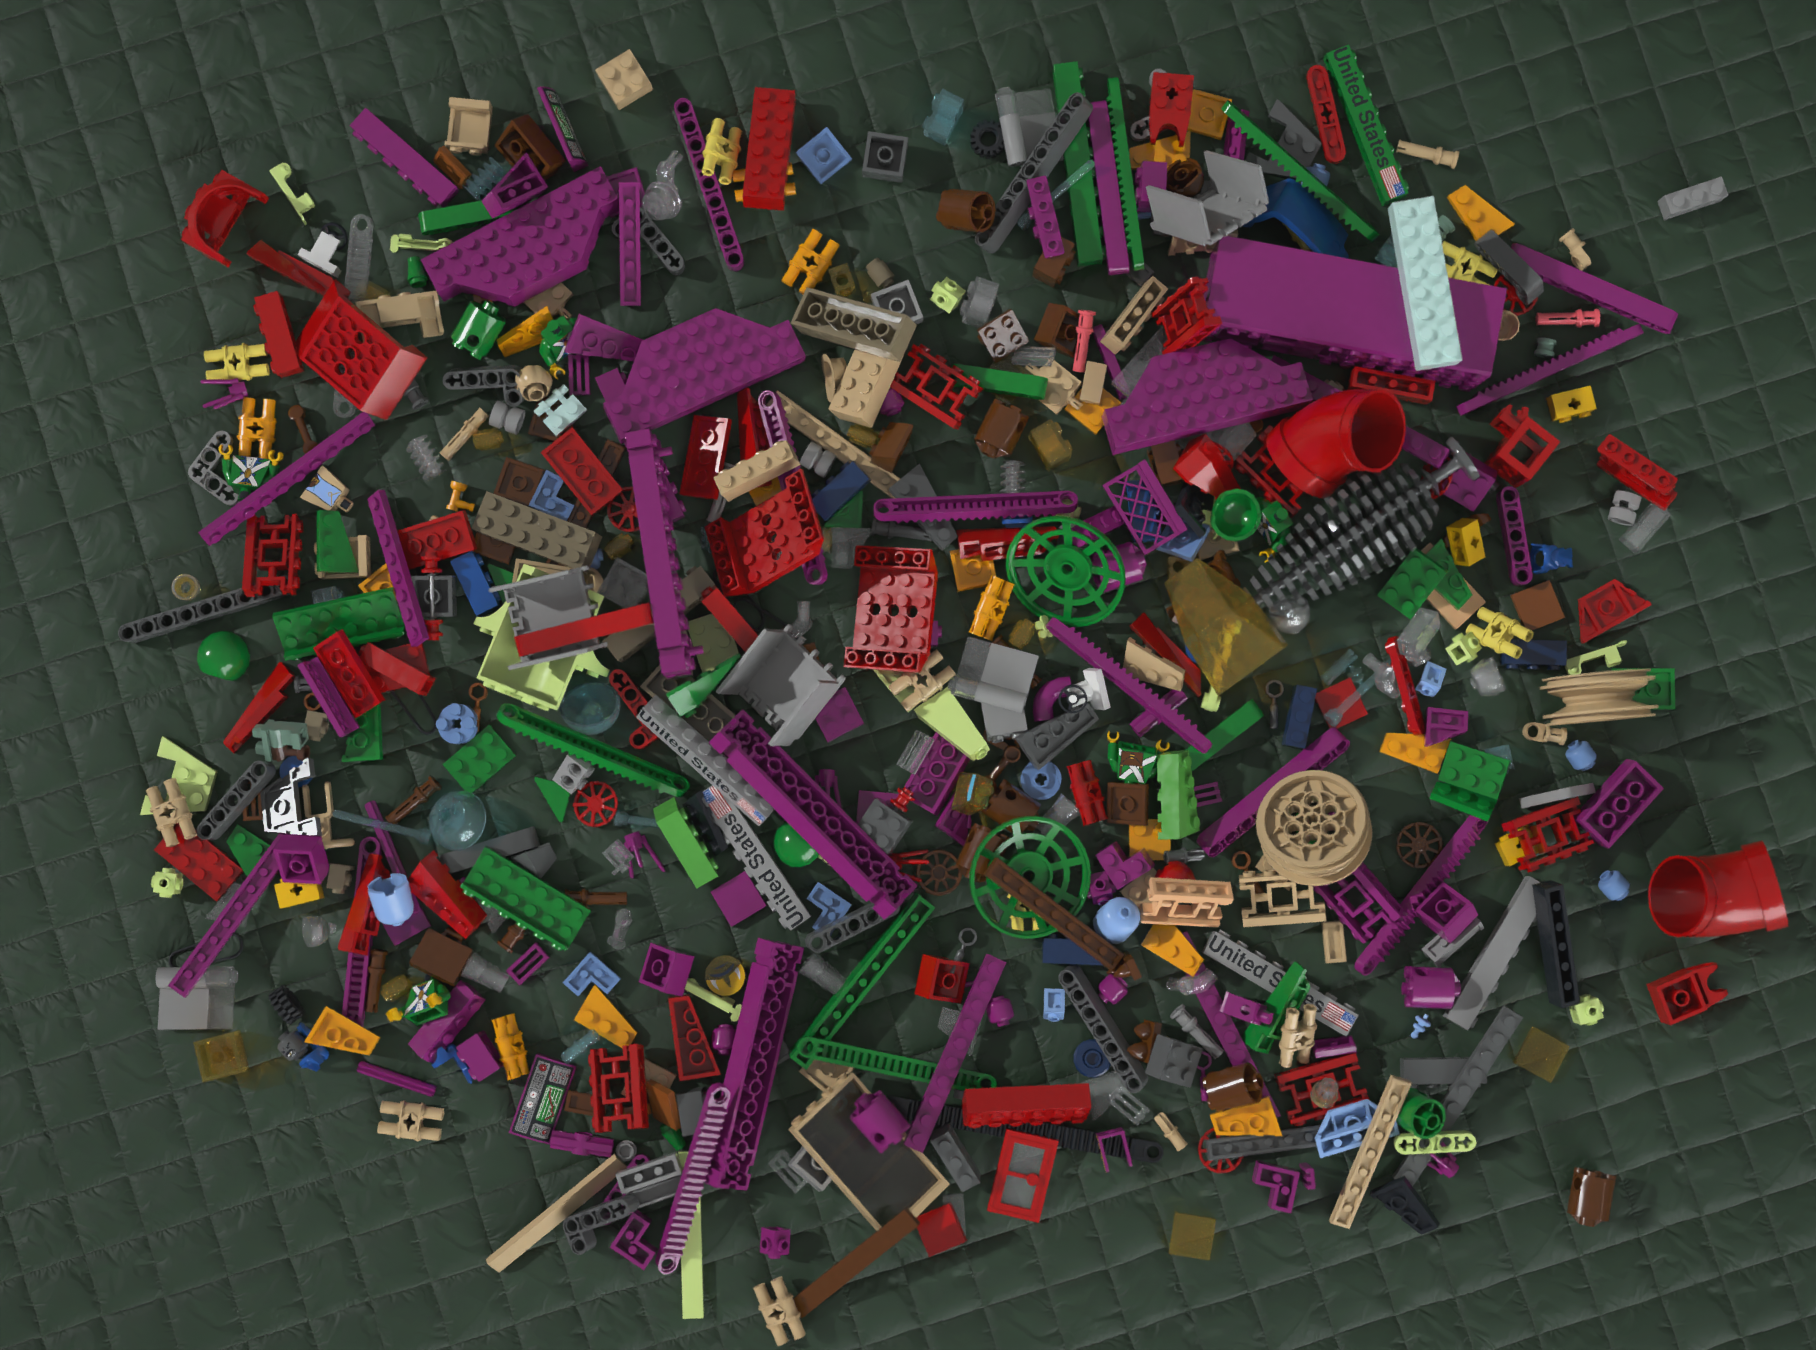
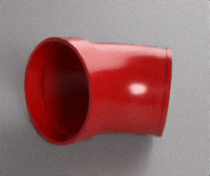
M1377 389L1339 391L1308 404L1292 417L1282 419L1268 433L1266 444L1274 463L1295 486L1314 497L1328 498L1345 483L1348 474L1355 471L1379 472L1388 468L1396 460L1405 439V415L1398 399L1388 391Z
M1762 840L1741 845V850L1708 856H1671L1657 866L1651 877L1648 890L1650 912L1657 926L1670 936L1715 937L1764 928L1766 932L1788 927V919L1780 887L1770 856Z

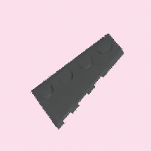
M1087 703L1082 711L1078 713L1064 712L1015 737V740L1034 768L1040 770L1099 720L1090 704ZM1083 704L1078 705L1072 708L1071 710H1077L1081 708Z

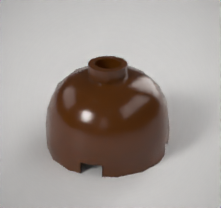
M1186 158L1188 161L1183 162L1177 160L1167 168L1166 189L1170 192L1192 198L1203 188L1205 180L1203 170L1200 164L1192 158Z

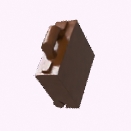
M448 927L442 934L428 928L409 964L455 987L473 952L471 948L462 945L463 937L453 928ZM448 935V936H450V937H453V938L457 939L458 941L456 942V941H454V940H452V939H450V938H447L446 936Z

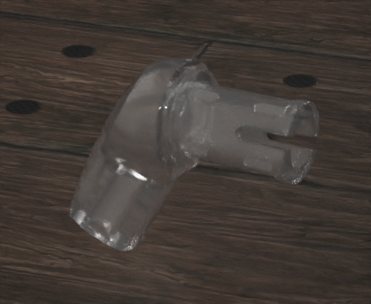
M675 150L671 152L665 161H661L656 169L657 186L666 202L673 200L679 195L674 183V169L683 160V157L679 154L675 158L678 153Z
M797 601V619L791 624L793 629L790 632L794 638L805 634L812 627L813 622L810 620L809 601Z
M1371 653L1366 655L1363 659V664L1375 672L1374 679L1377 689L1392 699L1397 698L1400 695V690L1395 682L1393 668L1389 663H1382Z
M1207 968L1194 977L1184 976L1181 979L1170 977L1168 981L1173 982H1167L1166 986L1168 990L1180 991L1183 995L1197 994L1207 991L1218 977Z

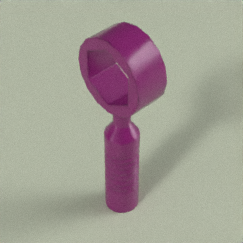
M1202 1051L1201 1054L1208 1057V1064L1203 1067L1198 1065L1197 1068L1201 1070V1100L1208 1101L1209 1097L1207 1090L1203 1086L1202 1079L1207 1077L1205 1070L1210 1067L1212 1059L1207 1052Z

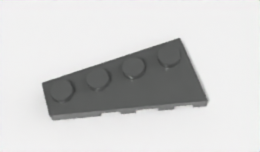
M920 463L888 490L895 498L936 497ZM926 519L925 522L917 521V524L941 551L958 537L951 522L946 521V519L941 521L934 519L933 522H930L929 519Z

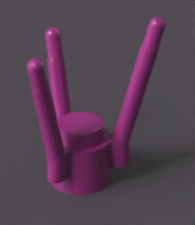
M238 378L200 381L202 384H232V386L228 387L230 395L203 404V408L213 406L214 409H218L234 401L244 399L243 397H248L244 381L239 382Z
M819 770V775L815 776V782L818 785L820 783V787H825V792L829 797L830 787H834L837 805L841 807L835 770Z
M637 831L624 836L626 841L624 846L631 879L634 878L631 852L634 851L639 867H643L638 851L643 848L642 844L661 871L665 872V868L648 844L645 835L641 836L640 832Z
M1442 1141L1440 1145L1446 1147L1445 1143ZM1446 1152L1448 1157L1443 1156L1441 1159L1434 1153H1430V1156L1438 1163L1435 1165L1429 1161L1427 1164L1429 1167L1448 1178L1457 1173L1459 1165L1455 1163L1457 1158L1451 1152Z

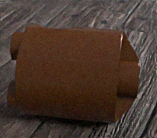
M961 189L944 190L941 193L936 219L947 229L984 232L990 228L994 221L995 202L988 192Z
M994 399L974 438L980 451L993 459L1011 456L1029 419L1027 415L1021 413L1022 410L1013 405L1009 408L1004 406L1005 403Z
M1004 778L988 801L987 807L982 809L981 812L1001 825L1018 817L1038 816V809L1041 804ZM1021 822V834L1027 830L1033 832L1039 822ZM1011 826L1005 828L1013 834Z
M976 823L971 827L956 862L964 877L970 879L972 859L977 848L992 829ZM997 833L988 841L985 848L994 852L1009 837ZM1008 846L1000 853V856L1004 857ZM982 855L979 856L975 870V882L978 883L986 881L984 873L990 860Z
M1246 1062L1220 1071H1211L1207 1074V1077L1202 1079L1203 1086L1207 1090L1209 1097L1207 1101L1208 1106L1211 1110L1215 1109L1218 1112H1223L1230 1108H1240L1257 1104L1261 1101L1262 1089L1264 1087L1263 1078L1251 1063Z
M1574 1167L1567 1213L1578 1224L1595 1227V1225L1602 1221L1609 1222L1616 1176L1596 1170L1588 1171L1587 1169Z

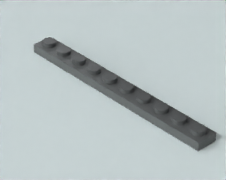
M1505 1005L1502 1007L1440 1102L1446 1114L1445 1124L1441 1131H1449L1520 1024L1523 1019L1522 1015ZM1421 1139L1419 1141V1146L1422 1148L1430 1144L1429 1139ZM1430 1153L1406 1154L1392 1177L1398 1179L1405 1176L1413 1186L1432 1158Z

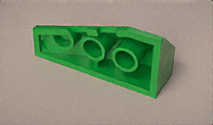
M738 653L715 666L714 670L703 672L694 682L689 680L666 693L679 716L689 718L696 714V709L703 704L731 672L742 656Z

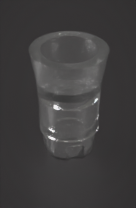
M1061 793L1043 817L1050 818L1066 826L1080 815V812ZM1039 822L1036 826L1044 836L1052 827L1042 822Z
M474 951L460 977L470 979L501 993L510 975Z
M814 951L798 971L799 974L811 979L834 995L846 981L839 974V971L824 960L819 953Z

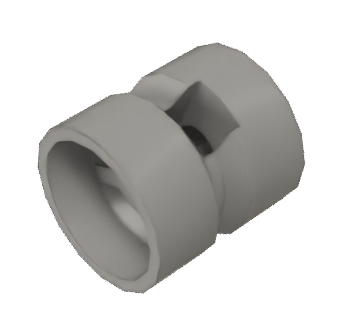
M497 401L491 411L489 425L499 429L504 427L505 431L517 435L523 425L526 412L517 407L510 409L508 404Z
M812 441L805 450L800 464L807 469L814 468L816 474L825 478L834 464L837 455L828 450L823 452L822 447Z
M1616 491L1612 502L1615 506L1610 508L1607 519L1617 524L1633 526L1637 515L1634 511L1639 508L1642 498L1634 493Z

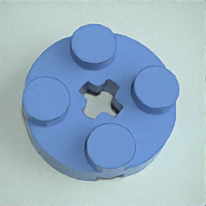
M453 703L442 710L436 721V727L445 741L453 744H464L472 740L478 731V717L470 706ZM461 719V728H455V720Z
M1050 761L1040 770L1035 769L1031 762L1028 763L1022 770L1020 777L1024 792L1038 800H1045L1054 796L1059 790L1062 780L1058 767ZM1037 774L1046 776L1047 780L1044 781V785L1041 786L1040 783L1035 782V779L1038 778Z

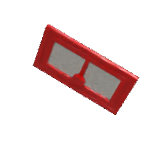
M1007 1128L987 1211L1039 1223L1059 1140Z

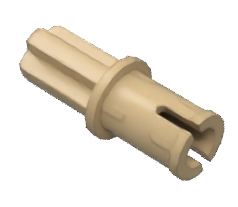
M1164 1112L1157 1114L1154 1120L1165 1133L1164 1137H1168L1176 1150L1180 1151L1187 1146L1188 1143L1178 1132V1127L1172 1124Z

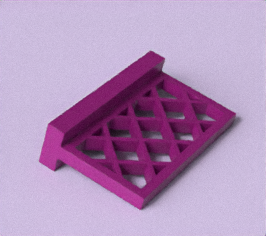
M1145 459L1102 485L1144 556L1187 531V527L1177 514L1176 509ZM1137 471L1140 476L1139 485L1127 483L1129 474ZM1126 477L1125 482L1119 481L1122 478ZM1114 483L1124 485L1121 496L1112 494L1109 486ZM1126 486L1138 488L1135 499L1123 497ZM1140 489L1149 491L1151 495L1149 503L1137 500ZM1122 499L1134 502L1132 513L1123 512L1121 509ZM1152 499H1154V501H1155V503H1156L1157 505L1151 504V503H1152ZM1136 503L1148 506L1146 517L1134 514ZM1150 507L1160 509V520L1148 518ZM1133 517L1145 520L1142 531L1132 527ZM1147 520L1159 523L1156 534L1144 532ZM1161 524L1170 526L1173 534L1168 537L1160 536ZM1143 535L1155 537L1154 545L1146 549L1142 543ZM1158 538L1163 539V540H1161L1160 542L1157 543V539H1158Z
M319 657L298 664L297 666L338 736L342 738L360 728Z

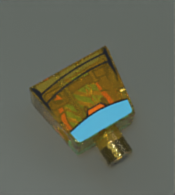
M960 772L951 809L968 816L985 809L988 806L990 795L994 792L993 781L979 774Z

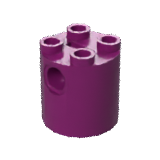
M1130 541L1115 546L1125 567V585L1143 580L1146 568L1143 552ZM1109 548L1102 550L1107 558L1109 569L1120 573L1117 560ZM1097 552L1091 554L1089 558L1092 565L1103 568ZM1096 574L1093 576L1096 587L1099 588L1103 576ZM1109 578L1104 593L1119 588L1120 581Z
M1404 967L1406 982H1402L1401 992L1402 995H1405V1007L1451 1009L1453 1007L1454 999L1460 996L1461 985L1452 968Z
M882 1091L874 1094L864 1093L854 1102L857 1108L851 1114L850 1119L880 1154L889 1147L890 1143L897 1144L904 1137L901 1133L907 1131L911 1126Z

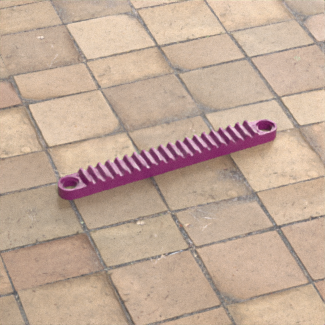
M1637 324L1626 330L1618 328L1614 332L1611 331L1607 335L1594 339L1592 342L1589 341L1585 345L1574 348L1569 352L1567 351L1563 355H1558L1556 358L1545 361L1541 365L1538 364L1534 368L1523 371L1518 375L1516 374L1512 378H1507L1505 381L1494 384L1490 388H1485L1483 391L1474 394L1473 399L1458 405L1456 408L1460 416H1463L1643 334L1640 324Z
M769 390L763 391L759 395L758 404L770 448L776 442L785 440L793 447L794 441L791 439L792 434L789 432L788 418L785 416L786 411L783 409L779 394ZM769 395L773 397L771 406L766 405V398ZM800 465L778 476L781 490L787 488L785 478L798 471L801 467ZM822 548L818 556L802 564L805 579L812 585H821L827 580V569L824 562L826 559L822 554L824 552ZM815 569H818L820 572L818 580H814L812 577Z
M1072 491L890 498L880 499L875 502L874 516L880 521H896L897 523L903 520L906 523L910 520L913 522L918 520L925 522L926 519H929L930 522H933L934 519L938 521L946 519V521H949L951 518L955 521L959 518H962V520L967 518L974 520L975 517L982 520L983 517L990 519L993 516L995 519H998L1000 516L1005 519L1008 516L1015 518L1016 515L1020 518L1024 515L1039 517L1041 514L1047 517L1049 514L1056 516V514L1074 512L1077 509L1078 497ZM1065 499H1070L1073 501V503L1070 505H1066L1062 501ZM882 507L889 509L887 513H881L878 510Z
M1054 617L1046 624V628L1051 634L1091 666L1102 669V673L1106 678L1195 749L1205 754L1212 747L1209 739L1197 730L1196 724L1191 726L1190 719L1185 721L1184 714H1177L1178 709L1171 710V704L1165 705L1164 698L1159 700L1158 693L1152 695V689L1146 690V684H1139V678L1132 679L1133 674H1126V668L1120 669L1119 662L1114 664V658L1107 659V653L1101 654L1100 647L1093 648L1094 642L1088 644L1087 637L1081 638V632H1074L1075 627L1068 628Z
M1469 815L1400 905L1404 909L1402 916L1391 924L1386 922L1355 962L1356 971L1367 976L1375 969L1379 962H1385L1384 956L1390 955L1389 949H1395L1394 943H1400L1399 937L1405 936L1404 930H1410L1409 924L1415 923L1414 917H1418L1415 909L1442 881L1445 883V878L1450 879L1449 873L1456 871L1454 866H1460L1459 860L1466 858L1464 853H1470L1469 847H1475L1474 841L1481 839L1479 834L1488 824L1487 821Z
M366 837L360 843L355 894L369 854H382L381 844L376 837ZM369 841H373L376 844V850L372 853L366 850V843ZM372 935L369 938L368 955L348 952L342 1015L362 1027L365 1020L364 1010L370 976L368 966H370L371 961L370 949H372L374 937Z
M722 1083L711 1085L704 1100L655 1259V1264L662 1274H670L676 1270L680 1256H683L682 1250L685 1249V1241L688 1240L687 1234H690L689 1227L692 1226L694 1211H697L696 1205L699 1204V1197H701V1189H704L703 1182H706L708 1167L711 1166L710 1160L713 1159V1152H715V1144H718L717 1137H720V1129L723 1128L722 1122L725 1121L724 1115L727 1114L730 1092ZM717 1091H724L721 1098H714V1094ZM665 1259H671V1263L668 1266H661Z

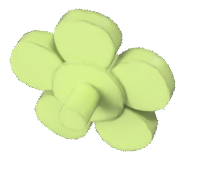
M1046 615L1040 616V621L1035 622V628L1040 630L1038 632L1040 638L1053 636L1046 628V624L1050 621Z

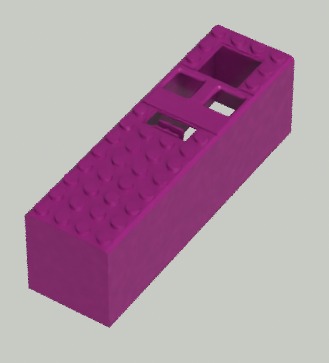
M1223 236L1222 239L1217 241L1212 250L1206 277L1209 283L1205 285L1208 286V290L1203 295L1207 308L1215 309L1216 313L1213 314V317L1220 316L1222 325L1201 342L1211 343L1212 340L1222 341L1231 338L1249 349L1256 347L1257 349L1310 359L1315 358L1319 360V364L1331 365V363H1337L1343 369H1351V366L1428 379L1439 383L1438 386L1450 388L1453 385L1458 386V390L1465 392L1475 389L1492 374L1506 288L1448 278L1462 361L1457 365L1416 371L1398 268L1231 236Z

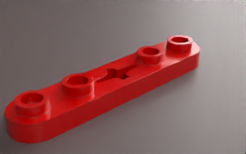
M1314 65L1308 70L1306 75L1324 156L1329 163L1337 164L1344 159L1346 149L1328 73L1323 66ZM1324 106L1327 113H1331L1328 117L1329 124H1327L1326 117L1321 116L1324 112Z
M1398 636L1389 637L1385 643V650L1390 655L1391 671L1396 676L1402 697V709L1408 719V730L1415 736L1424 734L1425 723L1402 642Z

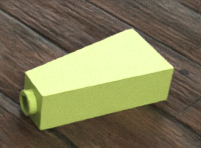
M948 687L914 709L921 721L972 761L984 758L990 750Z

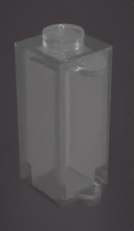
M1651 503L1635 520L1634 525L1630 526L1620 537L1619 541L1633 553L1640 551L1672 514L1668 512V508L1663 511Z
M1420 607L1397 639L1399 653L1404 655L1408 661H1413L1414 658L1419 659L1440 629L1441 624L1437 611Z

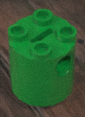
M485 300L483 304L470 301L451 335L453 339L452 344L461 350L465 348L471 351L470 355L476 359L481 360L482 357H486L507 322L498 314L500 308L488 300ZM476 335L479 339L472 340L469 336Z
M1410 1087L1396 1122L1398 1126L1418 1138L1430 1139L1435 1137L1443 1128L1446 1119L1445 1109L1440 1102Z

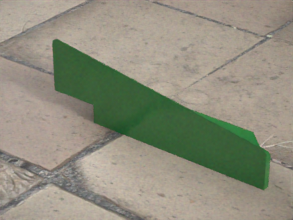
M1293 962L1264 1004L1267 1006L1266 1011L1273 1013L1272 1022L1269 1025L1262 1023L1260 1026L1250 1023L1241 1036L1242 1040L1253 1051L1269 1053L1274 1039L1281 1040V1026L1285 1023L1286 1009L1296 1008L1299 1010L1308 994L1310 984L1305 977L1307 970L1298 962Z

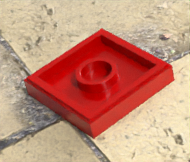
M1351 677L1316 693L1315 701L1329 729L1340 728L1368 714Z
M951 1202L916 1217L920 1222L916 1228L929 1257L967 1241Z

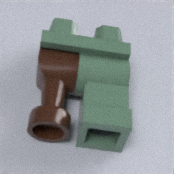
M269 719L265 724H256L252 729L254 738H262V741L256 743L255 751L256 754L264 755L265 761L271 762L276 760L279 762L286 756H297L298 760L303 761L310 756L309 745H304L309 739L306 723Z

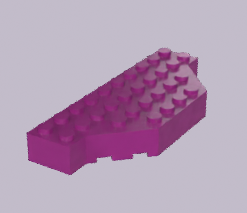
M600 166L426 256L421 261L437 293L444 302L460 293L478 295L481 298L495 302H504L515 307L587 269L591 251L594 250L600 227L603 225L606 217L619 211V200Z
M715 308L641 341L622 395L604 402L603 408L620 443L623 444L626 443L625 433L644 429L652 431L798 365L805 361L806 355L789 320L769 328Z
M1230 338L1152 357L1126 403L1105 409L1102 420L1112 454L1115 455L1301 410L1312 403L1313 398L1301 362L1281 367Z

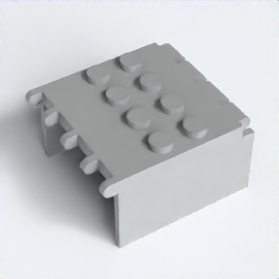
M1206 150L1204 155L1211 186L1204 194H1197L1193 199L1154 186H1146L1154 219L1150 223L1151 228L1202 246L1214 244L1222 239L1223 236H1227L1238 229V227L1251 221L1253 217L1256 218L1267 211L1265 204H1268L1269 200L1261 165Z
M589 565L489 588V592L504 590L506 602H514V606L508 607L511 623L519 622V626L513 627L515 636L593 617L592 609L599 608L598 604H590L587 589L594 588L593 583L586 585L583 571L589 570ZM599 637L521 656V662L508 666V669L512 670L579 655L606 647L608 644L607 642L600 643Z
M788 624L783 630L764 628L716 690L718 694H739L748 704L752 703L751 707L762 717L766 716L765 720L777 731L768 743L770 746H790L794 740H798L846 679L844 675L839 676L837 679L830 672L833 668L831 663L824 667L816 659L819 651L815 649L810 653L802 645L806 640L803 636L796 640L790 634L793 629L791 624Z

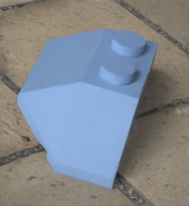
M1369 1099L1328 1110L1315 1136L1319 1157L1323 1158L1360 1147L1378 1105ZM1395 1122L1389 1138L1400 1135L1397 1122Z

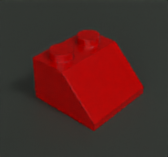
M923 954L915 994L932 1000L961 1003L970 963ZM953 965L956 966L954 974L950 973L952 967H954Z

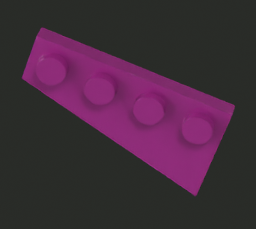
M579 314L564 352L634 361L643 339Z

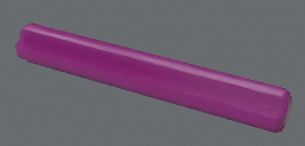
M363 1061L358 1064L357 1072L430 1097L434 1096L436 1092L435 1085Z

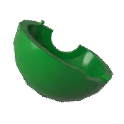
M1231 489L1224 491L1218 496L1213 505L1210 523L1217 535L1225 540H1244L1254 534L1260 525L1262 517L1260 504L1254 495L1247 490Z
M219 631L210 634L202 641L197 653V662L202 673L225 680L236 681L245 674L250 663V654L246 643L239 635L229 631Z
M784 821L778 827L774 837V849L783 863L790 867H802L810 864L819 856L787 821Z

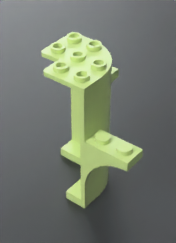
M523 564L516 582L548 575V573ZM587 589L590 604H598L600 608L604 596ZM505 602L500 609L489 616H476L474 624L481 627L479 631L494 636L477 675V679L484 681L483 686L543 710L549 711V708L558 711L574 669L583 672V669H587L586 674L596 678L599 675L608 676L610 670L597 660L594 651L509 670L508 666L521 662L513 627L519 626V622L511 623L508 607L514 606V602ZM599 608L592 609L593 616H597Z

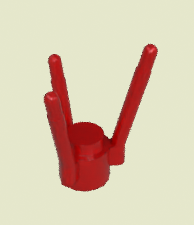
M927 849L888 855L900 867L899 870H902L903 864H929V860H903L902 858L926 854L929 852ZM907 874L914 881H922L921 878Z

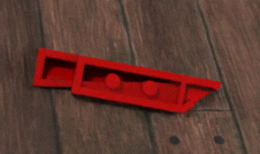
M262 240L257 242L246 253L252 259L323 297L334 280L332 277L280 250L278 252Z
M747 387L737 394L741 461L748 460L754 457L757 452L770 448L758 401L751 396L750 388ZM772 480L756 488L772 485Z
M1055 526L1032 528L1041 535L1051 530H1057ZM1023 527L957 530L960 559L980 555L981 561L1006 559L1011 542ZM1026 533L1017 545L1015 557L1027 556L1029 548L1035 541ZM1059 535L1047 538V540L1051 542L1053 539H1058ZM1040 544L1034 555L1043 554L1047 549Z
M1143 612L1129 627L1156 656L1166 658L1185 670L1183 683L1199 697L1201 695V670L1159 627L1156 628Z
M283 662L277 664L223 741L224 745L232 753L235 754L253 735L252 729L256 724H264L289 698L283 691L295 680V674Z
M369 854L338 945V950L367 956L370 935L377 936L380 921L375 916L368 895V884L378 877H381L382 880L391 878L389 870L385 869L382 864L381 855Z

